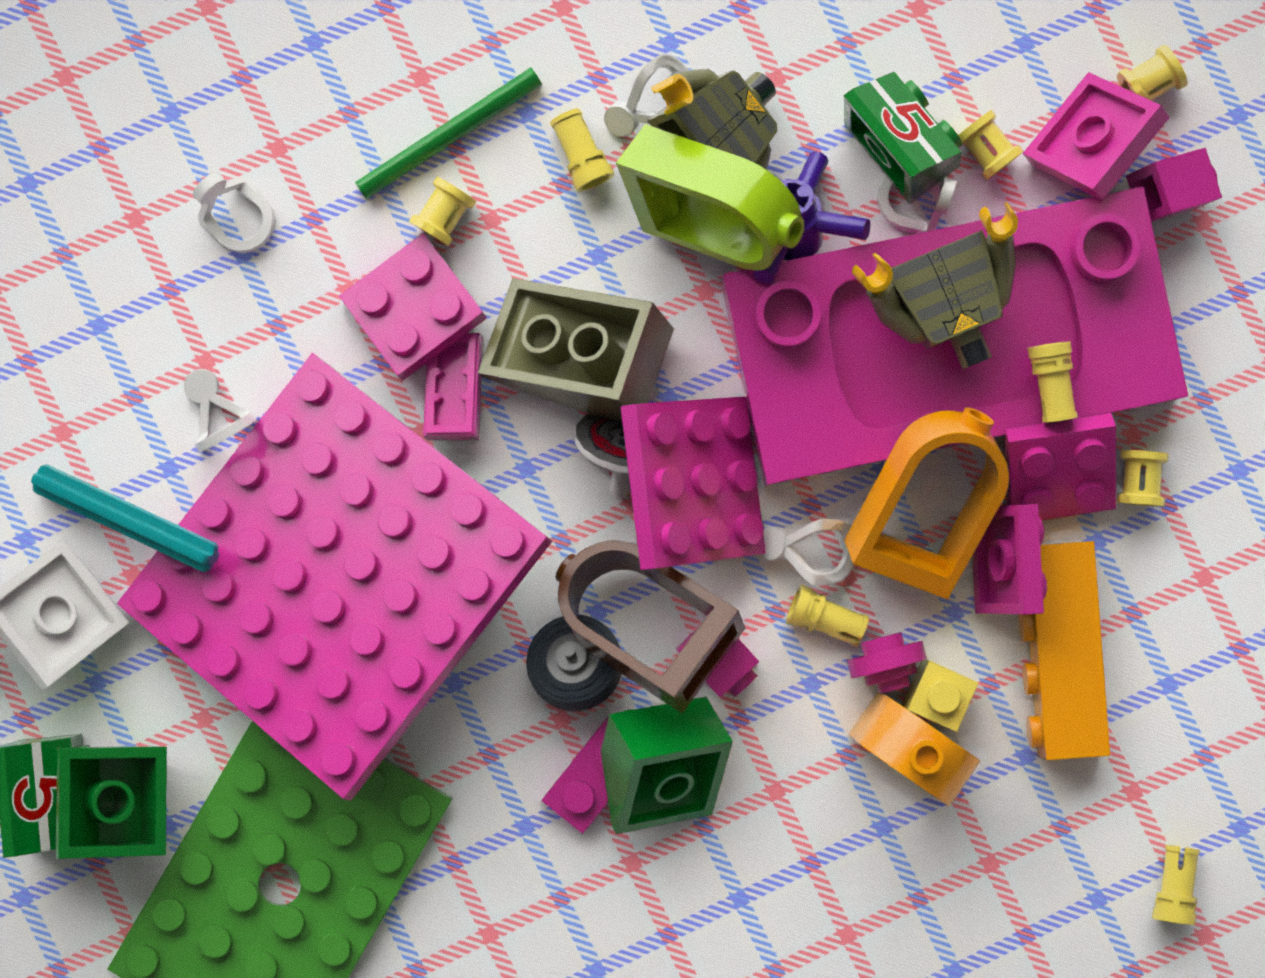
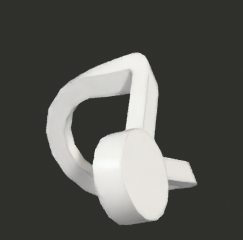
M662 54L643 66L636 77L628 101L614 102L605 111L604 123L607 129L616 136L626 137L638 127L639 122L649 124L647 120L656 112L636 110L644 87L660 67L666 68L672 73L689 70L681 60L670 54Z
M213 172L201 180L195 187L192 194L201 204L198 213L200 225L228 250L242 254L254 252L264 246L272 236L275 225L273 209L249 179L236 177L226 181L219 172ZM238 190L256 204L262 212L263 218L261 229L257 235L250 240L241 242L229 238L211 214L217 196Z
M946 176L935 185L940 188V193L931 219L925 221L903 217L894 211L889 202V190L893 184L885 177L878 191L877 202L880 212L888 223L911 234L935 230L941 213L945 215L947 213L957 181L951 180Z
M201 368L193 370L184 381V391L187 397L196 403H200L199 440L194 443L199 453L243 430L255 422L257 415L217 394L219 382L216 375L210 370ZM210 402L240 417L232 424L209 436Z
M820 519L791 534L781 526H769L764 528L763 532L766 554L761 555L767 560H782L786 558L802 578L811 585L824 586L842 582L854 567L844 541L852 525L842 520ZM832 530L839 531L844 541V551L838 566L832 571L826 572L811 569L792 547L815 533Z

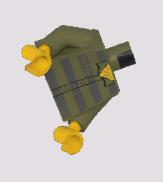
M709 68L677 71L669 78L651 87L653 93L659 92L666 102L664 109L647 120L652 127L750 160L766 170L768 169L772 150L769 143L777 133V123L764 107L776 95L775 86L766 75L754 72L744 81L741 75L734 70L719 76Z
M1008 202L1004 203L1005 216L1001 221L992 223L991 214L987 207H983L979 211L980 221L988 233L986 238L983 231L980 230L892 268L883 258L874 253L872 256L876 260L877 268L872 275L867 277L855 265L852 268V274L867 289V295L880 322L909 343H922L926 349L950 340L962 370L991 358L992 354L980 327L1003 317L1002 309L1007 306L1011 298L1016 268L1013 234L1018 228V218Z

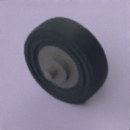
M579 615L580 622L620 648L616 637L607 626L592 617ZM563 616L544 625L536 633L528 648L526 668L534 690L545 702L561 710L583 711L601 704L614 692L622 675L588 652L576 640Z

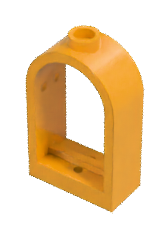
M966 407L963 412L938 411L917 419L903 431L844 539L854 565L948 600L1001 505L1008 488L1009 472L1007 463L990 432L994 421L989 416L970 407ZM951 443L972 444L986 452L984 470L938 554L882 533L914 471L927 454L938 447Z
M879 691L848 734L861 746L949 807L981 762L941 732L888 696L879 693Z

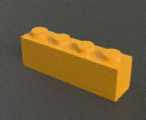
M1094 541L1042 544L1040 546L1041 568L1047 581V593L1043 600L1044 613L1019 614L1021 641L1029 642L1031 663L1023 664V685L1025 694L1033 695L1035 715L1027 717L1028 744L1030 748H1037V755L1044 760L1110 756Z

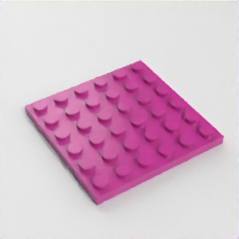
M311 353L178 524L217 543L220 555L211 570L201 572L157 551L116 604L340 797L351 801L552 543V540L325 361Z

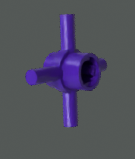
M813 151L809 154L798 179L781 180L793 194L800 207L801 216L804 220V232L799 243L794 248L784 246L768 268L754 270V277L762 283L770 284L774 281L783 259L788 261L812 256L817 253L822 246V233L866 240L869 236L870 219L823 211L820 199L814 194L829 162L827 156L821 152Z

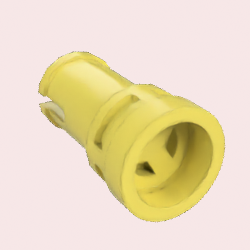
M579 108L560 114L551 120L550 125L554 129L570 163L567 168L573 179L572 183L577 192H583L605 183L615 173L611 164L607 162L603 151L597 149Z
M1071 341L1028 347L1027 351L1032 364V374L1037 375L1043 413L1042 422H1056L1077 418L1078 414L1075 410L1069 369H1073Z
M801 584L790 605L786 624L793 627H806V630L810 632L815 629L845 641L853 647H857L866 631L869 616L826 600V595H818L812 588Z
M1165 845L1166 853L1161 892H1156L1152 918L1172 923L1195 925L1197 898L1193 897L1200 850L1185 847L1183 867L1178 869L1180 846Z

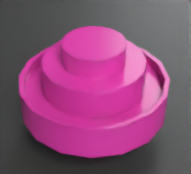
M902 632L860 643L863 656L846 661L851 679L864 676L866 686L877 684L879 693H885L910 686L908 675L917 673L915 663L927 659L923 641L905 644Z

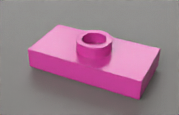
M467 333L426 364L423 437L427 441L479 440L482 377L478 374L483 359V337L480 333Z

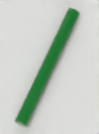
M532 67L528 68L355 181V184L367 200L540 87L542 83Z

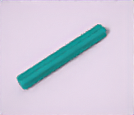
M41 465L37 473H34L31 478L34 493L201 572L210 571L219 558L220 553L218 552L219 546L217 543L51 465Z

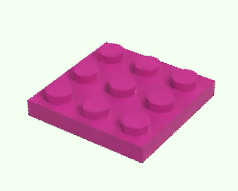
M746 396L621 406L640 570L766 554Z

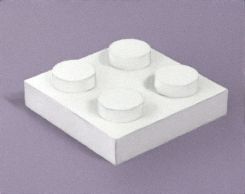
M64 539L0 586V638L41 690L49 687L129 624L128 620Z

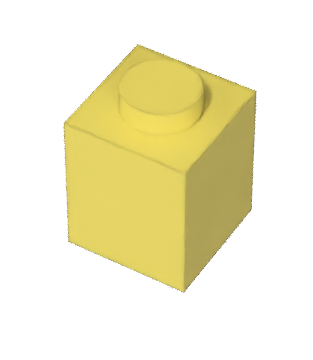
M927 659L922 660L901 706L957 732L978 686V682Z

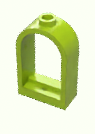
M645 124L616 162L643 232L748 270H764L768 268L784 246L794 248L801 240L804 232V220L795 197L777 177L750 160Z

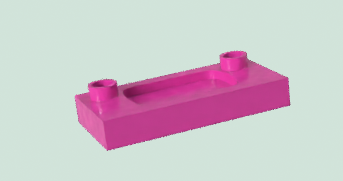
M1144 186L1109 193L1103 201L1096 197H1090L1015 213L1018 218V228L1013 234L1016 268L1010 302L1002 309L1003 317L980 327L992 357L963 370L950 340L926 349L922 343L911 344L883 325L867 295V289L853 276L852 268L857 265L867 277L872 275L877 268L876 260L872 256L874 253L883 258L892 268L980 230L983 231L986 238L988 233L981 221L783 261L774 281L770 284L758 281L753 275L754 270L745 269L723 274L721 284L764 486L886 461L896 441L910 424L927 414L938 411L963 412L966 407L977 409L994 421V425L990 430L993 438L1005 436L1004 429L1048 423L1042 422L1043 413L1037 375L1032 374V364L1027 351L1028 347L1071 341L1073 369H1069L1075 410L1078 414L1077 418L1115 413L1188 397ZM1005 215L992 218V223L1001 221ZM967 443L946 444L934 450L958 446Z

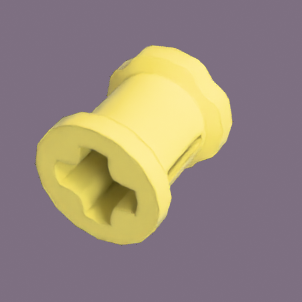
M1166 45L1157 48L1154 57L1132 70L1124 68L1116 75L1120 87L1151 101L1172 88L1181 90L1188 84L1182 65Z
M992 110L981 116L958 135L962 145L967 147L984 169L981 175L985 181L989 180L1024 152L1020 145L1013 146L994 122L996 115ZM982 135L987 138L998 154L996 156L980 139Z
M436 177L432 183L436 189L421 213L413 215L409 222L449 247L453 240L450 236L451 232L466 208L472 209L477 201L447 181Z
M1121 450L1120 458L1125 461L1123 493L1117 495L1116 503L1165 507V498L1160 496L1162 468L1163 464L1169 461V454L1154 451ZM1145 466V488L1141 491L1139 489L1141 467Z

